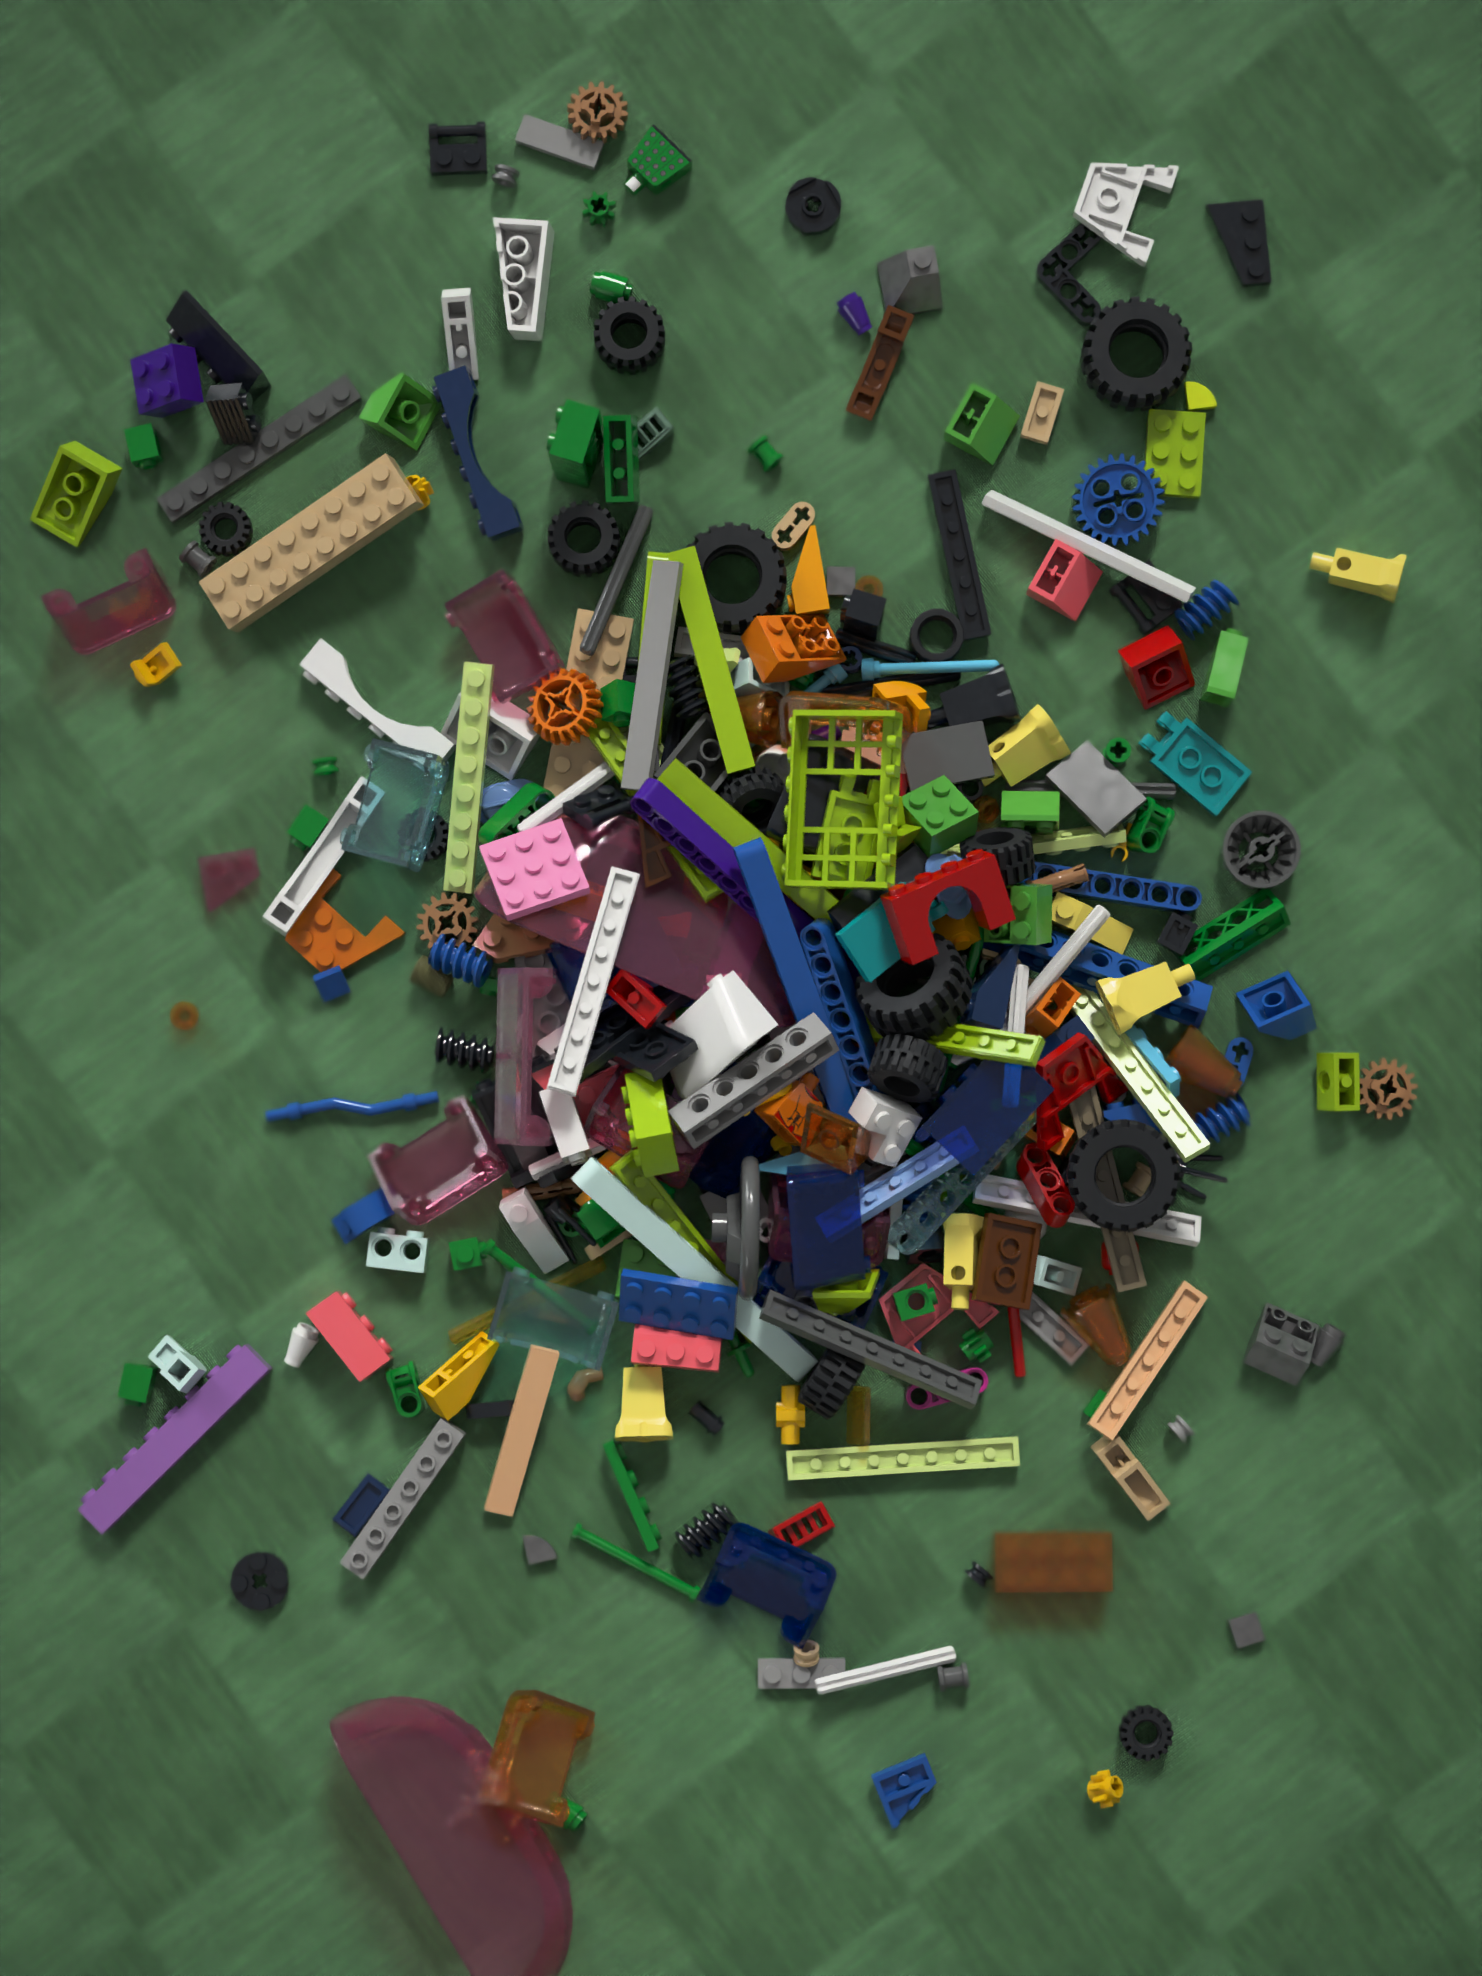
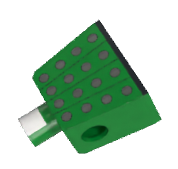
M653 124L627 160V167L633 175L623 185L633 196H636L645 186L653 194L658 195L692 170V160Z

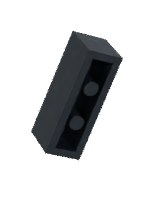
M853 588L851 596L845 595L841 608L839 622L844 623L843 629L876 639L884 616L887 598Z

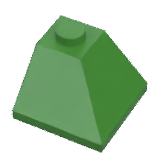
M399 373L371 394L359 419L385 436L417 451L442 402L438 403L434 394L406 374Z

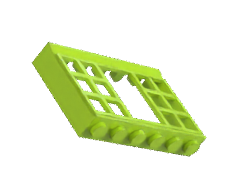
M793 710V717L789 719L788 724L789 733L792 735L791 746L787 750L790 776L786 778V791L789 793V804L785 806L784 818L788 822L787 834L783 837L786 863L782 865L781 870L785 886L791 888L888 890L891 886L895 885L903 714L896 710ZM810 719L829 720L828 741H809ZM836 720H856L855 741H835ZM863 720H883L882 741H862ZM808 747H828L827 769L807 768ZM835 747L855 748L854 769H834ZM862 748H882L881 769H861ZM807 775L880 776L878 828L805 827ZM804 833H824L823 855L803 854ZM831 833L851 834L850 855H830ZM858 834H878L877 856L857 855ZM803 861H823L822 880H802ZM829 862H849V881H829ZM856 862H876V881H855Z

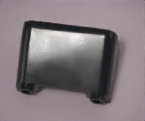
M813 733L809 734V741H828V739ZM808 747L807 768L827 769L828 747ZM835 747L834 769H854L855 752L845 747ZM861 756V769H881L880 764ZM807 775L805 827H822L830 790L839 792L841 775ZM856 775L853 791L866 794L869 780H880V776ZM786 785L771 816L766 832L767 838L783 852H785L783 849V837L787 834L788 824L784 818L785 806L789 804V793L786 791ZM804 833L803 854L815 855L820 833Z

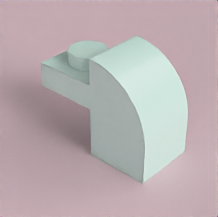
M166 1335L148 1356L161 1369L159 1373L179 1391L188 1393L207 1371L205 1366L195 1356L190 1355L169 1335Z

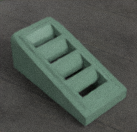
M657 406L637 422L638 436L645 444L643 448L638 444L639 460L675 433L674 427ZM654 420H656L657 423L663 429L660 433L652 424ZM644 428H647L654 436L652 440L642 431Z

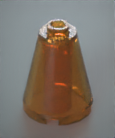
M769 690L737 697L750 743L771 748L777 745L775 744L777 740H783L788 714L787 708H782L780 700H784V697L778 691Z
M1190 1024L1180 1036L1181 1039L1171 1049L1165 1062L1170 1067L1176 1068L1180 1074L1181 1082L1224 1098L1229 1094L1234 1096L1243 1083L1239 1079L1241 1073L1197 1027Z
M1104 1283L1106 1286L1104 1289L1100 1290L1098 1285L1074 1296L1069 1300L1071 1306L1067 1310L1063 1306L1060 1313L1066 1322L1107 1365L1118 1367L1130 1359L1129 1355L1132 1353L1115 1291L1111 1284Z

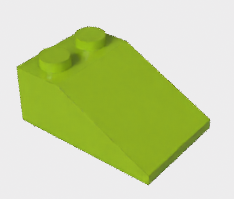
M77 441L60 445L29 520L71 545L79 547L112 495L123 468Z

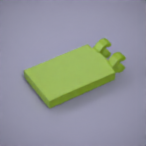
M841 775L839 792L834 790L829 792L822 827L877 828L874 803L879 802L880 780H869L866 795L853 791L856 775ZM824 833L819 835L815 855H823ZM831 833L830 855H850L851 834ZM858 834V856H876L878 834ZM813 861L810 876L822 878L823 861ZM830 861L829 880L849 881V862ZM856 862L855 881H865L872 875L874 862Z

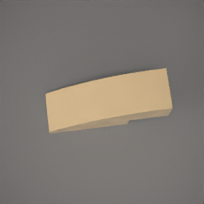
M1118 1434L1113 1441L1103 1436L1090 1446L1147 1521H1150L1171 1504Z

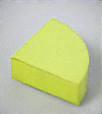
M1190 381L1184 383L1187 410L1189 412L1217 407L1214 395L1204 385Z

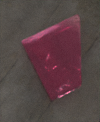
M255 847L198 857L208 912L215 910L261 875Z

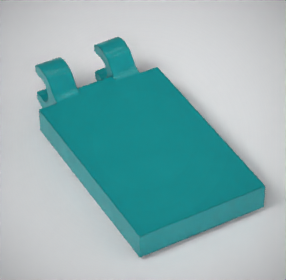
M1165 711L1156 721V723L1168 731L1163 739L1158 742L1152 735L1147 733L1138 744L1154 755L1149 761L1150 764L1215 817L1246 781L1252 771L1187 717L1180 723L1170 713Z
M881 898L835 934L865 982L871 983L901 958ZM934 900L930 905L928 921L931 932L936 930L931 922L941 918L949 911L943 901L938 903L937 900Z

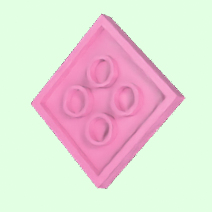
M562 818L479 846L480 853L507 921L591 893Z

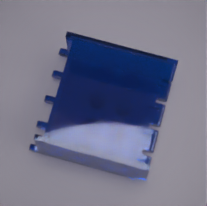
M983 1059L977 1066L973 1063L956 1079L960 1084L957 1087L954 1085L950 1086L936 1100L940 1104L939 1107L923 1122L912 1137L918 1143L927 1140L931 1145L938 1142L959 1162L955 1167L966 1178L970 1174L974 1176L1054 1091V1088L1031 1066Z

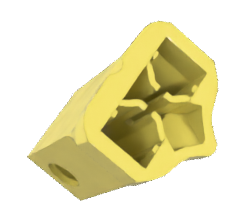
M1336 547L1334 557L1313 552L1309 569L1329 573V584L1376 595L1394 603L1407 555L1400 554L1395 558L1386 559Z
M1039 704L1031 709L1021 721L988 745L995 776L994 778L981 781L983 786L986 787L1002 776L1012 787L1049 763L1071 754L1052 719Z
M1163 962L1122 978H1104L1096 981L1095 984L1117 1034L1121 1035L1131 1029L1138 1019L1180 998L1181 994L1178 987L1196 980L1190 964L1170 971L1167 962Z
M942 1214L945 1233L943 1284L949 1290H952L951 1309L969 1310V1290H973L984 1217L975 1214Z
M634 1364V1367H624L621 1418L616 1425L615 1440L641 1443L673 1440L672 1425L666 1417L662 1367Z

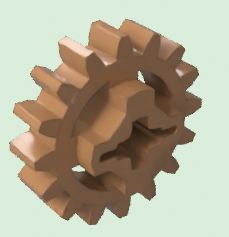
M591 81L588 85L589 89L585 90L582 86L578 87L579 96L571 94L572 103L567 104V112L570 113L568 115V123L573 124L572 131L574 133L581 131L582 140L590 136L593 144H595L597 138H601L603 143H607L608 135L614 139L617 138L616 129L624 131L625 123L623 121H628V112H626L628 104L627 101H622V92L614 94V85L606 89L604 88V82L600 81L599 86L594 87ZM600 105V112L597 119H595L596 111H598V106Z
M443 892L441 893V900L431 896L432 905L422 904L426 912L425 914H417V917L423 921V924L417 925L416 929L424 931L420 939L421 941L430 940L427 946L430 950L441 934H445L446 937L456 936L458 940H456L455 948L459 947L462 942L473 944L474 941L469 936L471 933L478 934V930L473 927V924L479 922V918L471 917V914L476 909L474 906L466 908L468 903L466 898L458 902V895L456 893H453L451 899H448L446 893ZM444 905H453L449 911L440 912L437 909ZM463 913L467 921L466 930L460 925V918L463 916ZM430 917L435 920L433 934L429 930ZM453 917L452 923L454 927L442 930L444 925L441 921L444 918L449 920Z
M1380 1058L1379 1066L1374 1061H1370L1368 1063L1370 1070L1360 1069V1073L1364 1076L1360 1078V1105L1365 1104L1367 1106L1364 1113L1369 1114L1374 1111V1119L1377 1120L1384 1114L1386 1121L1392 1120L1393 1113L1398 1118L1402 1117L1403 1112L1401 1109L1411 1110L1412 1106L1408 1101L1417 1099V1096L1412 1094L1411 1091L1418 1088V1084H1411L1410 1082L1415 1074L1405 1073L1407 1069L1406 1064L1397 1067V1059H1392L1387 1064L1385 1058ZM1385 1070L1382 1078L1378 1080L1371 1079V1076L1377 1071ZM1397 1075L1401 1078L1404 1088L1400 1087ZM1388 1083V1088L1392 1089V1092L1384 1096V1091L1380 1089V1085ZM1368 1091L1372 1092L1375 1098L1374 1103L1369 1098ZM1392 1099L1401 1100L1396 1106L1387 1108Z

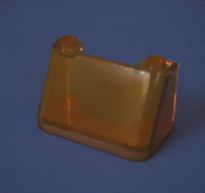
M791 691L779 702L781 748L788 749L791 746L792 735L789 733L788 724L789 719L793 717V710H896L903 714L902 744L913 732V717L909 708L903 704L878 697ZM810 719L809 734L812 733L811 725H829V720ZM836 720V726L856 727V720ZM863 720L862 741H882L883 720ZM877 748V756H881L882 748Z
M539 1690L514 1691L507 1701L480 1790V1803L548 1825L563 1827V1823L569 1816L570 1808L567 1799L561 1797L576 1742L584 1740L592 1734L595 1726L594 1717L596 1712Z

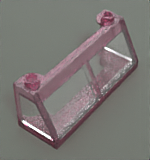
M498 968L494 1144L519 1146L553 1145V1132L550 1130L547 1121L539 1117V1115H531L533 999H542L543 996L551 991L552 986L556 984L557 970L554 968Z

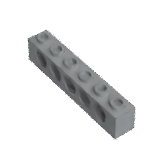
M813 1012L725 1071V1073L704 1085L700 1090L679 1102L668 1113L677 1129L691 1147L695 1149L838 1052L839 1048L832 1033Z
M440 1418L339 1562L341 1565L362 1580L368 1576L467 1434L465 1431L451 1421Z

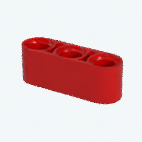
M1029 1143L1025 1146L1016 1162L1017 1172L1045 1223L1050 1227L1060 1228L1066 1224L1074 1211L1075 1202L1048 1151L1038 1148L1037 1143ZM1028 1158L1035 1160L1036 1163L1030 1162ZM1041 1182L1047 1184L1050 1188L1044 1187ZM1054 1207L1061 1209L1063 1213L1058 1212Z

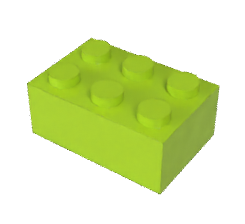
M635 1072L625 1074L627 1086L621 1087L624 1104L630 1103L629 1106H626L625 1113L628 1126H634L629 1128V1136L632 1148L638 1147V1149L633 1150L636 1167L642 1166L644 1177L680 1171L662 1078L653 1082Z

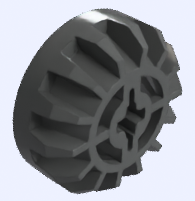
M1253 811L1238 818L1224 834L1220 852L1224 861L1223 866L1225 870H1228L1235 882H1240L1249 889L1265 890L1281 884L1292 875L1300 860L1301 844L1295 828L1284 817L1270 811ZM1264 833L1270 837L1263 836L1252 840L1249 834ZM1245 838L1248 845L1245 850V856L1240 859L1239 846ZM1271 843L1263 852V855L1260 854L1249 859L1257 847ZM1277 845L1278 857L1275 864L1271 866L1268 861L1273 857L1275 846ZM1251 863L1254 865L1264 864L1268 870L1255 872L1246 867Z

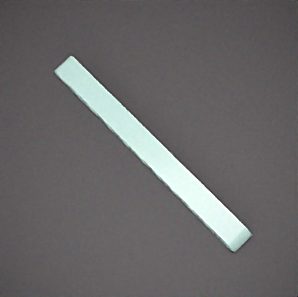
M592 1156L571 1178L578 1187L680 1278L737 1287L650 1207L644 1206L634 1193ZM738 1292L736 1328L795 1381L799 1382L818 1362L817 1358L788 1331L759 1319L762 1308L753 1300H743Z

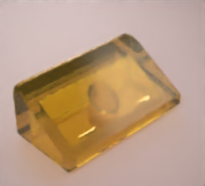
M854 1385L847 1397L846 1441L849 1444H870L871 1388L869 1386Z

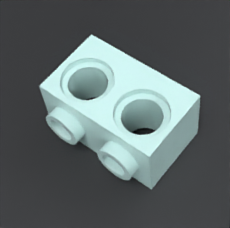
M378 1227V1232H370L366 1266L426 1273L430 1238H423L424 1232L407 1230L405 1236L396 1235L394 1228ZM383 1239L388 1240L392 1246V1250L387 1256H382L377 1251V1245ZM410 1243H416L420 1247V1255L414 1260L409 1259L405 1252L406 1247Z

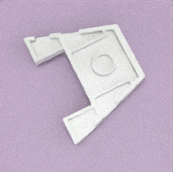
M1091 163L1072 217L1140 266L1145 267L1154 240L1126 230L1141 185L1170 194L1179 166L1168 165V168L1155 167V165L1144 164L1143 167H1127V164Z

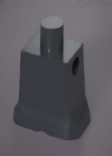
M1003 663L992 668L986 675L940 693L943 707L930 710L931 718L928 720V728L931 729L949 723V726L981 720L984 726L996 723L1011 724L1021 721L1017 702Z

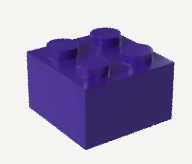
M171 343L130 359L139 415L164 418L204 403L195 347Z

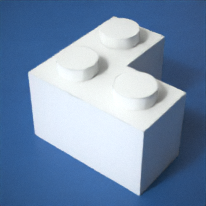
M861 1087L848 1111L865 1129L857 1145L873 1161L891 1167H896L922 1120V1117L906 1101Z

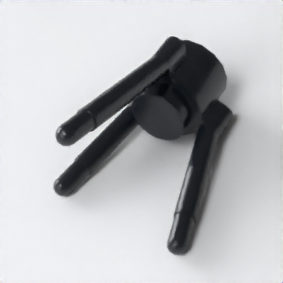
M1176 1152V1158L1178 1163H1180L1181 1169L1179 1173L1180 1179H1183L1184 1174H1189L1223 1183L1228 1181L1226 1177L1186 1167L1187 1162L1184 1163ZM1198 1155L1189 1161H1223L1224 1158L1219 1155ZM1181 1181V1189L1203 1200L1207 1198L1204 1193Z
M558 1194L543 1208L547 1213L544 1218L551 1225L571 1262L577 1264V1259L561 1232L557 1221L560 1224L568 1221L592 1246H596L597 1243L572 1217L574 1212L571 1209L579 1212L581 1207L575 1204L567 1195L563 1197L561 1194Z

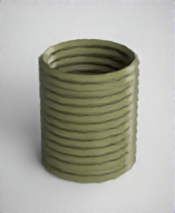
M422 955L415 965L409 981L426 991L428 990L433 995L435 994L443 998L449 990L454 977L452 973L449 975L444 974L442 968L438 971L433 969L428 964L429 957Z

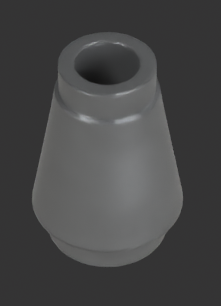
M1326 1322L1323 1328H1319L1311 1362L1323 1368L1325 1363L1345 1343L1343 1339L1346 1334Z

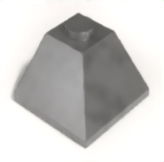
M934 245L908 249L877 263L885 311L888 305L910 314L943 309L940 276Z

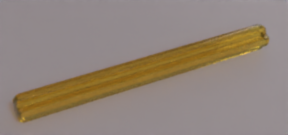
M597 1257L546 1282V1284L556 1292L561 1293L605 1271L607 1266L602 1257ZM531 1289L450 1329L448 1336L453 1344H458L547 1299L536 1290Z

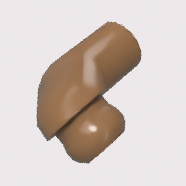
M602 1366L579 1370L574 1374L567 1385V1393L571 1400L581 1401L585 1397L584 1391L589 1383L604 1380Z

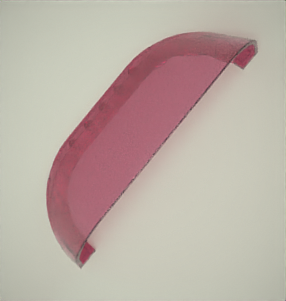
M564 813L554 819L562 818L591 893L510 920L509 922L586 954L611 867L640 874L614 966L695 1000H698L710 989L707 983L721 973L724 977L734 970L778 1023L776 1027H788L795 1023L760 924L725 892L705 903L667 848L662 849L661 853L672 877L645 889L639 824L637 821L620 815L600 823L598 828L588 830ZM487 870L474 889V895L485 908L507 920Z
M389 1696L373 1700L369 1699L337 1712L330 1719L329 1725L336 1747L347 1769L471 1976H557L566 1958L573 1928V1907L569 1880L555 1849L488 1740L473 1724L467 1723L456 1715L455 1711L441 1704L421 1698Z

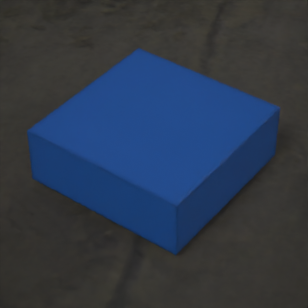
M340 965L313 975L314 982L324 1003L351 992Z

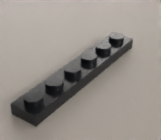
M956 469L929 474L927 478L956 612L964 630L963 642L989 637L992 633Z

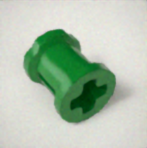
M763 435L748 448L747 453L754 455L762 464L763 470L768 473L783 460L784 456L772 447L768 442L769 438L767 435Z
M1113 738L1104 747L1102 755L1114 767H1120L1131 755V745L1124 738ZM1114 747H1118V752H1123L1119 758H1116L1115 753L1110 752Z

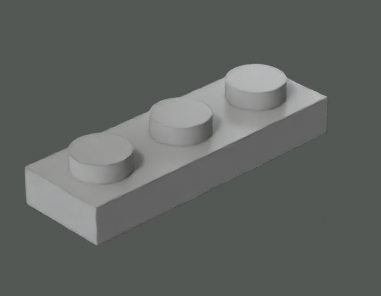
M845 1657L819 1658L818 1664L812 1667H801L795 1664L794 1658H758V1689L816 1688L815 1680L817 1678L845 1672Z

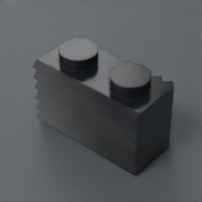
M244 383L210 385L205 402L223 445L254 443L258 432L261 430V419L258 414L254 413L252 396L249 392H246Z

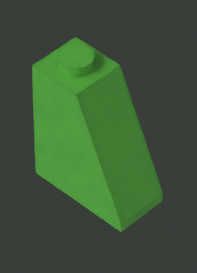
M1227 628L1226 631L1221 630L1217 635L1200 701L1227 708L1235 699L1249 639L1242 636L1243 633L1241 631Z

